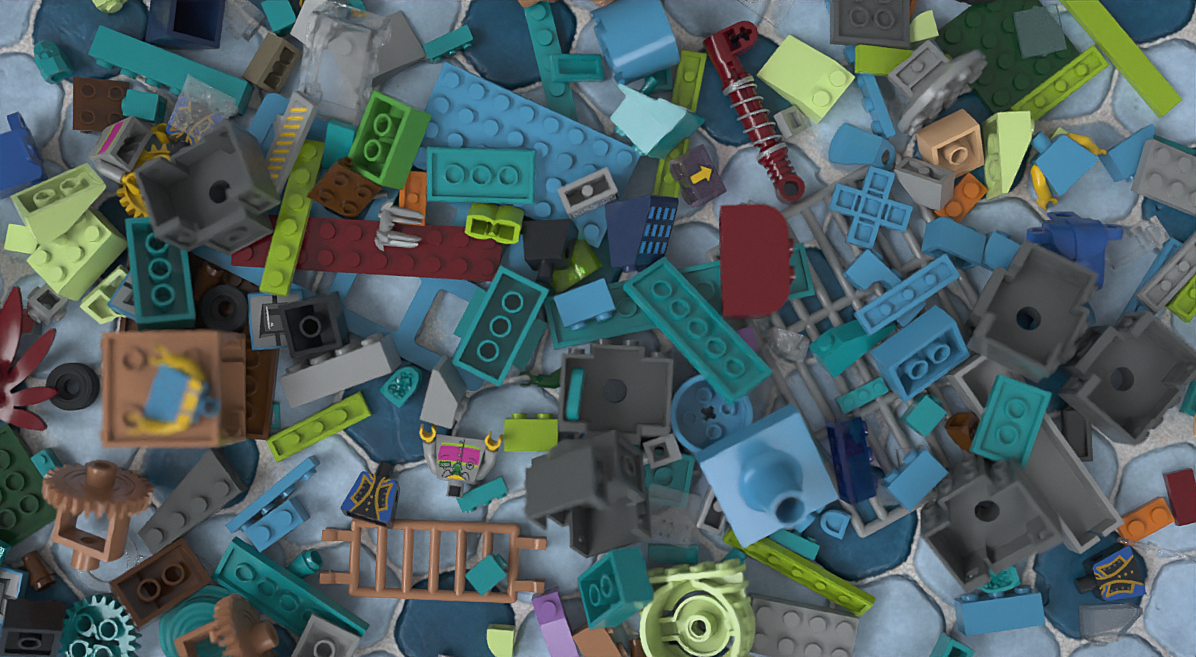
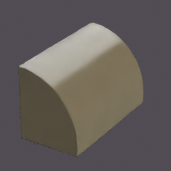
M268 32L242 78L269 94H279L303 52L285 39Z

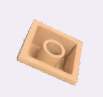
M964 109L958 110L921 128L916 133L919 152L924 162L955 171L954 179L985 164L980 125Z

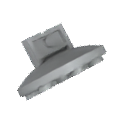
M929 40L923 43L912 53L911 57L903 61L887 76V79L909 100L900 118L898 129L903 134H908L912 137L921 129L923 124L925 126L932 124L939 117L937 114L943 107L948 110L958 100L957 96L963 91L962 89L968 82L972 84L982 75L983 72L981 70L988 64L985 61L986 56L980 50H974L949 60Z

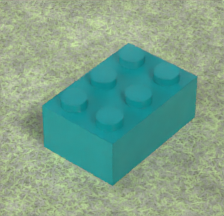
M640 547L610 550L577 578L589 630L619 626L654 600L653 587L648 579L646 561L642 556Z

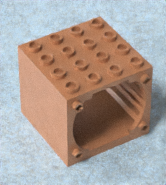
M219 331L102 332V339L100 341V348L102 350V429L100 431V440L102 441V448L218 447L246 441V334ZM160 344L166 349L168 354L174 352L195 362L205 375V381L211 384L207 397L221 402L219 412L215 418L201 414L198 423L190 424L185 430L169 434L146 433L145 430L138 434H132L125 429H135L139 424L137 419H128L127 417L130 415H137L144 421L147 419L142 415L159 365L151 362L148 355L153 358H159L163 351L155 349L154 345Z

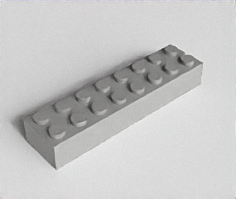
M978 353L945 375L968 409L980 420L997 374L1025 383L1018 373ZM1045 412L1025 471L1059 514L1065 540L1063 542L1068 550L1082 554L1100 541L1097 535L1088 533L1089 530L1092 533L1106 537L1125 522Z

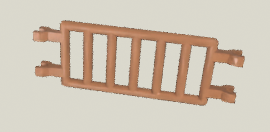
M353 518L351 529L325 528V530H322V541H350L349 572L324 570L320 573V584H348V594L352 597L515 603L518 598V591L544 593L545 579H518L520 548L546 550L547 537L520 536V526L515 523L395 519L393 529L404 530L401 588L385 587L388 528ZM361 528H377L375 587L359 586ZM414 530L430 531L428 589H412ZM441 531L457 532L454 590H438ZM467 532L483 533L482 559L490 552H493L494 533L510 534L507 592H491L490 589L481 596L478 591H465Z

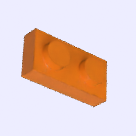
M410 171L404 188L399 193V207L422 213L424 219L415 218L422 223L398 222V224L425 226L427 172Z
M968 172L954 186L953 198L940 211L934 209L932 213L937 218L941 216L954 219V222L959 223L988 189Z
M1158 496L1121 516L1125 523L1118 527L1117 531L1124 544L1132 545L1175 522V519L1163 497Z

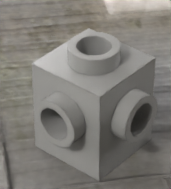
M47 283L41 288L37 286L27 296V309L29 310L27 313L38 323L43 321L48 326L53 320L59 322L68 313L66 308L69 299L58 295ZM49 304L52 308L48 310L43 305Z

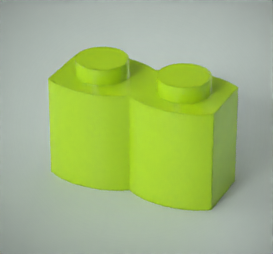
M472 202L467 215L465 233L477 239L492 238L504 244L518 243L525 212L514 206L505 205L498 207L493 203Z

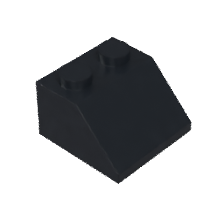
M338 291L278 305L291 358L339 349L351 343Z
M26 598L7 599L0 637V656L56 657L63 629L66 603L55 600L34 601Z

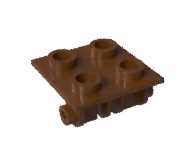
M73 77L72 130H79L80 133L84 134L102 132L106 127L126 119L127 117L123 116L121 104L124 96L127 94V89H130V82Z
M345 156L344 158H339L307 194V197L354 220L383 186L353 171L352 159Z

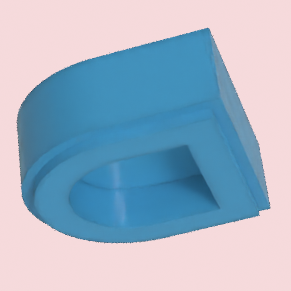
M836 507L829 508L824 511L821 517V527L827 534L842 539L852 513Z

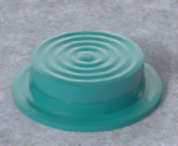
M208 584L161 617L158 636L163 654L166 657H179L174 640L216 620L213 616L216 613L214 608L217 602L233 594V592L219 585ZM210 637L195 644L199 657H232L230 655L223 656L228 647L226 645L220 646V642L212 644Z

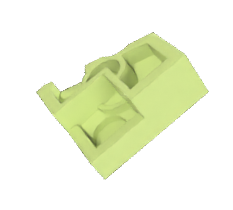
M119 265L83 298L80 308L99 324L111 322L117 317H127L111 310L107 303L129 271L122 265Z

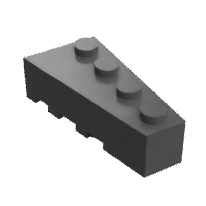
M219 446L209 448L137 534L152 555L195 529L249 490V487Z

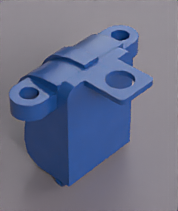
M19 112L7 115L11 131L0 134V200L48 180L40 149L36 147L32 133L27 128Z
M1072 211L1048 212L1047 217L1051 220L1044 221L1042 227L1027 229V241L1040 244V247L1099 274L1095 281V284L1099 285L1097 291L1103 287L1105 248L1108 241L1120 240L1123 237V226L1102 224L1099 220H1093L1092 218H1081Z

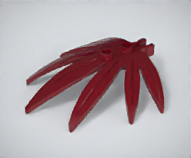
M14 286L0 313V420L21 428L44 431L48 426L39 415L30 410L16 408L15 406H28L44 402L59 394V389L50 386H37L13 393L12 389L29 377L41 364L53 344L57 330L52 328L42 335L25 352L9 373L18 351L23 328L21 290L19 286Z

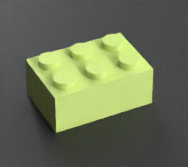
M89 206L66 233L58 236L54 241L42 243L26 261L58 295L77 302L126 249L128 243L127 239L100 211Z

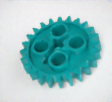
M98 594L84 597L83 600L74 602V607L66 610L69 616L64 617L63 638H60V643L64 647L58 653H65L66 657H108V650L110 657H138L133 651L141 648V645L136 643V639L142 637V634L135 633L136 627L124 609L120 607L119 601L117 599L113 600L112 595L103 596Z

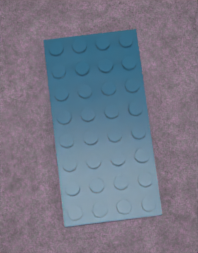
M445 61L424 110L432 116L413 165L427 171L428 146L536 149L535 203L498 204L520 208L525 212V216L539 221L570 219L557 189L606 167L620 196L619 199L612 202L620 201L641 155L632 146ZM605 205L572 219L579 230L577 239L596 248L599 247L607 230Z

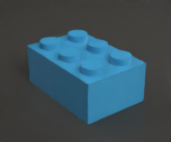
M937 305L870 352L887 387L905 403L970 356L956 321Z

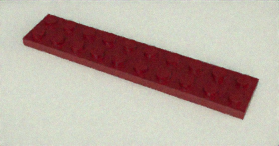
M268 214L275 231L279 215ZM309 217L295 270L492 282L500 267L502 243L492 238L477 239L465 233L466 227L425 224V226L406 225L392 222L395 225L391 226V231L421 237L422 239L414 241L419 245L413 248L384 245V251H382L375 244V237H378L377 230L380 229V221ZM274 232L233 253L231 256V266L265 268Z

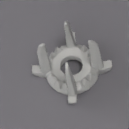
M394 199L384 202L378 213V218H381L380 229L377 230L378 237H375L376 246L384 251V245L405 248L418 246L419 244L414 241H420L421 237L391 231V226L395 225L392 222L421 224L422 222L415 218L424 219L423 214L392 205Z

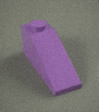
M559 587L544 590V593L533 594L531 600L551 657H580L577 645L572 638V629Z

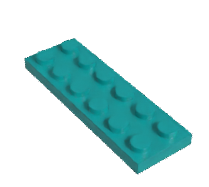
M665 256L624 283L623 290L730 406L772 375L773 371Z
M237 536L230 542L211 579L235 594L239 593L240 596L243 595L245 601L248 600L252 606L300 638L313 613L360 636L361 639L370 624L263 553H259L257 549Z

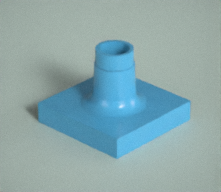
M793 403L694 454L742 548L781 528H791L799 525L808 514L839 498L801 414Z

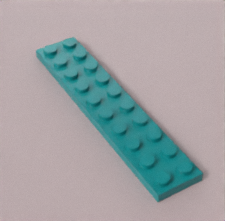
M804 242L794 244V254L789 258V265H794L795 281L790 285V292L786 301L815 295ZM720 260L677 269L721 315ZM628 280L607 284L616 311L612 312L613 317L598 322L597 319L586 322L587 327L574 332L572 328L566 329L564 327L554 297L558 295L546 297L544 300L554 350L595 342L596 339H610L648 331L658 327L623 290L624 283Z

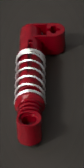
M740 21L709 36L702 43L722 82L721 89L724 96H729L733 104L730 108L734 107L739 116L736 120H741L745 128L743 133L747 132L751 140L749 146L753 145L755 149L760 148L759 154L755 159H757L756 161H758L759 165L769 169L767 174H771L770 180L775 181L772 184L775 188L777 199L783 204H793L804 194L805 184L796 172H792L794 167L789 166L791 164L790 160H786L788 158L786 142L779 143L783 136L777 135L774 129L776 122L770 121L768 117L770 110L764 109L762 105L764 98L757 95V84H753V76L750 72L745 71L739 59V56L753 48L758 37L757 28L750 21ZM740 33L743 36L748 35L747 41H745L744 38L738 40L736 50L734 49L728 37L729 35H731L733 41H736ZM784 184L794 185L796 194L794 196L787 195L783 189Z

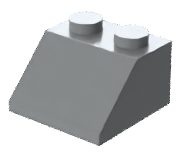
M443 355L432 371L420 420L451 429L455 421H461L463 413L466 412L469 398L465 397L467 386L454 364H452L449 356Z

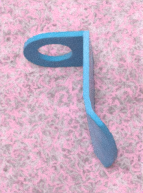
M844 123L837 130L829 148V162L836 164L874 165L876 168L887 171L892 167L895 160V148L891 143L880 136L863 131L847 123ZM888 149L890 154L889 160L886 164H883L882 154Z

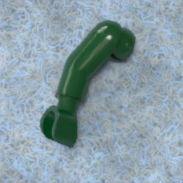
M561 367L550 375L538 374V376H535L528 371H522L518 375H527L530 379L529 383L520 384L523 388L533 384L537 385V387L557 389L560 387Z

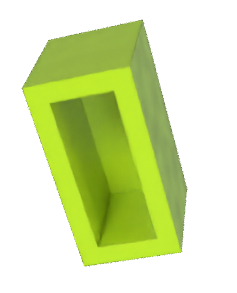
M511 413V418L504 419V451L551 450L559 443V418H553V413H537V418H527V413Z

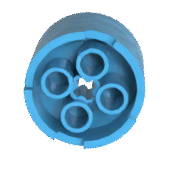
M616 0L613 3L589 12L591 20L594 19L597 23L593 29L606 63L611 71H614L616 74L613 78L617 86L620 83L628 85L680 62L671 26L659 0Z
M696 374L684 379L672 392L670 429L680 443L695 453L752 424L753 413L748 395L746 394L730 406L702 374ZM711 406V412L714 414L713 417H707L703 420L704 414L701 413V409H708Z

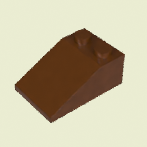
M181 537L110 581L109 588L138 632H140L208 585L212 580L185 539Z

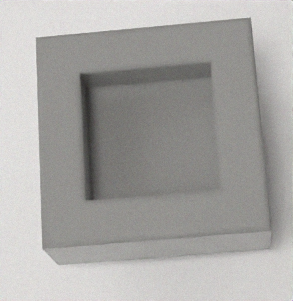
M797 105L774 115L784 139L807 129Z

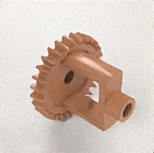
M93 460L85 463V466L74 463V467L64 464V468L57 466L55 470L50 469L49 473L45 474L42 486L43 497L49 504H54V507L57 509L52 541L73 549L71 566L82 571H93L99 568L100 560L112 562L124 555L131 517L134 513L137 515L141 514L142 511H146L151 505L154 491L152 482H148L147 478H141V474H133L132 470L123 471V467L117 468L115 463L106 460ZM83 510L85 518H88L91 512L96 513L97 519H100L102 513L108 514L110 521L106 539L76 528L78 515H81Z
M239 593L230 594L217 602L214 608L216 613L213 616L216 620L174 640L179 657H199L195 644L210 637L212 644L220 642V646L226 645L228 650L223 653V656L230 655L232 657H277L272 648L279 644L278 635L269 620L260 622V615H256L255 608L253 606L250 607L249 601H245L244 596H240Z

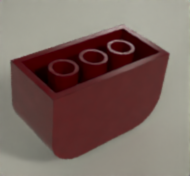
M721 205L719 210L721 317L724 320L764 319L770 317L784 305L789 296L790 285L795 281L794 265H789V258L794 254L793 238L788 237L787 222L777 209L769 205Z

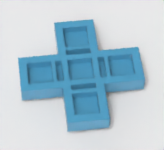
M869 166L861 190L839 183L835 184L827 210L852 217L845 243L872 250L879 226L901 233L906 232L913 207L888 199L896 173Z

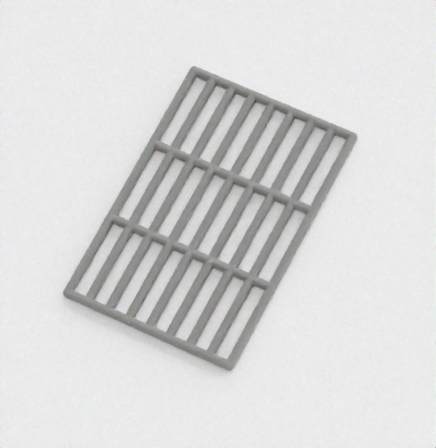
M895 150V160L893 163L896 167L903 161L897 150ZM889 153L882 156L883 164L888 162ZM865 165L780 211L788 225V237L793 238L794 244L800 242L787 219L801 212L846 295L832 302L807 257L814 291L823 308L809 315L800 298L790 300L800 320L786 327L777 311L769 317L777 333L764 340L752 319L741 320L745 328L752 326L759 349L758 353L761 359L773 371L771 377L787 405L793 403L800 412L837 492L838 500L845 511L852 513L850 521L861 538L871 535L924 506L929 501L935 500L937 498V488L934 487L911 511L899 506L887 512L842 429L855 422L857 423L886 475L893 469V466L869 425L866 416L878 409L880 410L905 456L913 448L888 405L899 399V397L891 390L864 406L850 411L851 413L837 420L792 336L806 330L811 341L814 342L821 336L815 326L816 323L829 317L834 327L842 325L844 322L838 311L852 305L856 312L864 307L861 301L862 298L875 292L877 297L886 292L884 286L876 282L872 283L865 291L859 292L841 275L844 268L810 208L822 200L825 201L828 207L836 183L860 190L856 182L865 178L868 167H875L874 165ZM890 191L888 199L896 201ZM915 203L926 224L936 219L930 208ZM830 211L846 240L850 227L846 217L843 214ZM908 223L906 232L902 233L915 258L901 265L883 230L879 226L875 240L890 267L897 270L903 276V280L908 278L907 274L919 267L923 268L935 259L921 252L922 247ZM848 244L855 258L864 251L863 248ZM719 245L706 252L708 262L719 260ZM956 268L961 275L957 278V281L972 308H974L979 296L965 271ZM943 287L935 295L945 313L956 321L964 343L967 346L971 336ZM923 307L917 316L920 317L927 312L926 308ZM896 327V328H895V331H896V332H899V331L902 330L903 328H897V327ZM883 339L879 341L874 347L877 348L879 345H881L884 342ZM783 342L827 423V426L816 432H813L769 351L770 348ZM967 348L970 356L967 359H969L971 356L976 354V352ZM862 356L854 362L864 383L874 378ZM842 373L835 379L832 377L841 395L850 391ZM935 381L927 389L930 394L943 403L941 408L947 412L943 418L947 422L954 414ZM915 397L906 402L908 408L914 402ZM932 430L927 437H924L936 460L944 468H952L948 457ZM831 435L835 437L878 516L877 519L864 525L819 443ZM961 450L964 456L968 455L965 450ZM989 459L992 464L997 463V461Z

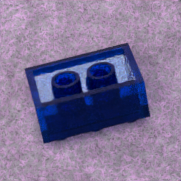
M857 415L825 421L839 499L849 505H853L876 497L875 489L879 488L876 473H872L870 463L874 462L871 447H867L865 436L869 435L866 421Z

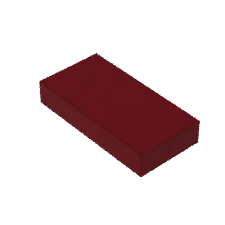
M1192 468L1164 473L1163 478L1175 525L1183 526L1195 523L1196 482Z

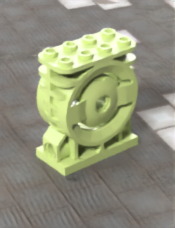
M735 558L724 560L723 563H717L715 566L714 561H707L690 567L689 564H679L664 569V566L648 568L646 571L649 582L653 587L654 600L639 610V616L641 617L640 638L646 656L710 657L726 648L732 636H735L732 647L721 657H752L749 652L754 642L756 625L754 613L750 605L751 597L746 595L745 587L749 586L748 579H744L743 570H746V563H740V559ZM705 590L714 595L700 594L692 596L678 606L674 615L664 616V611L674 610L678 601L689 592ZM699 620L706 624V632L700 630L698 626ZM677 640L679 644H669L668 641Z

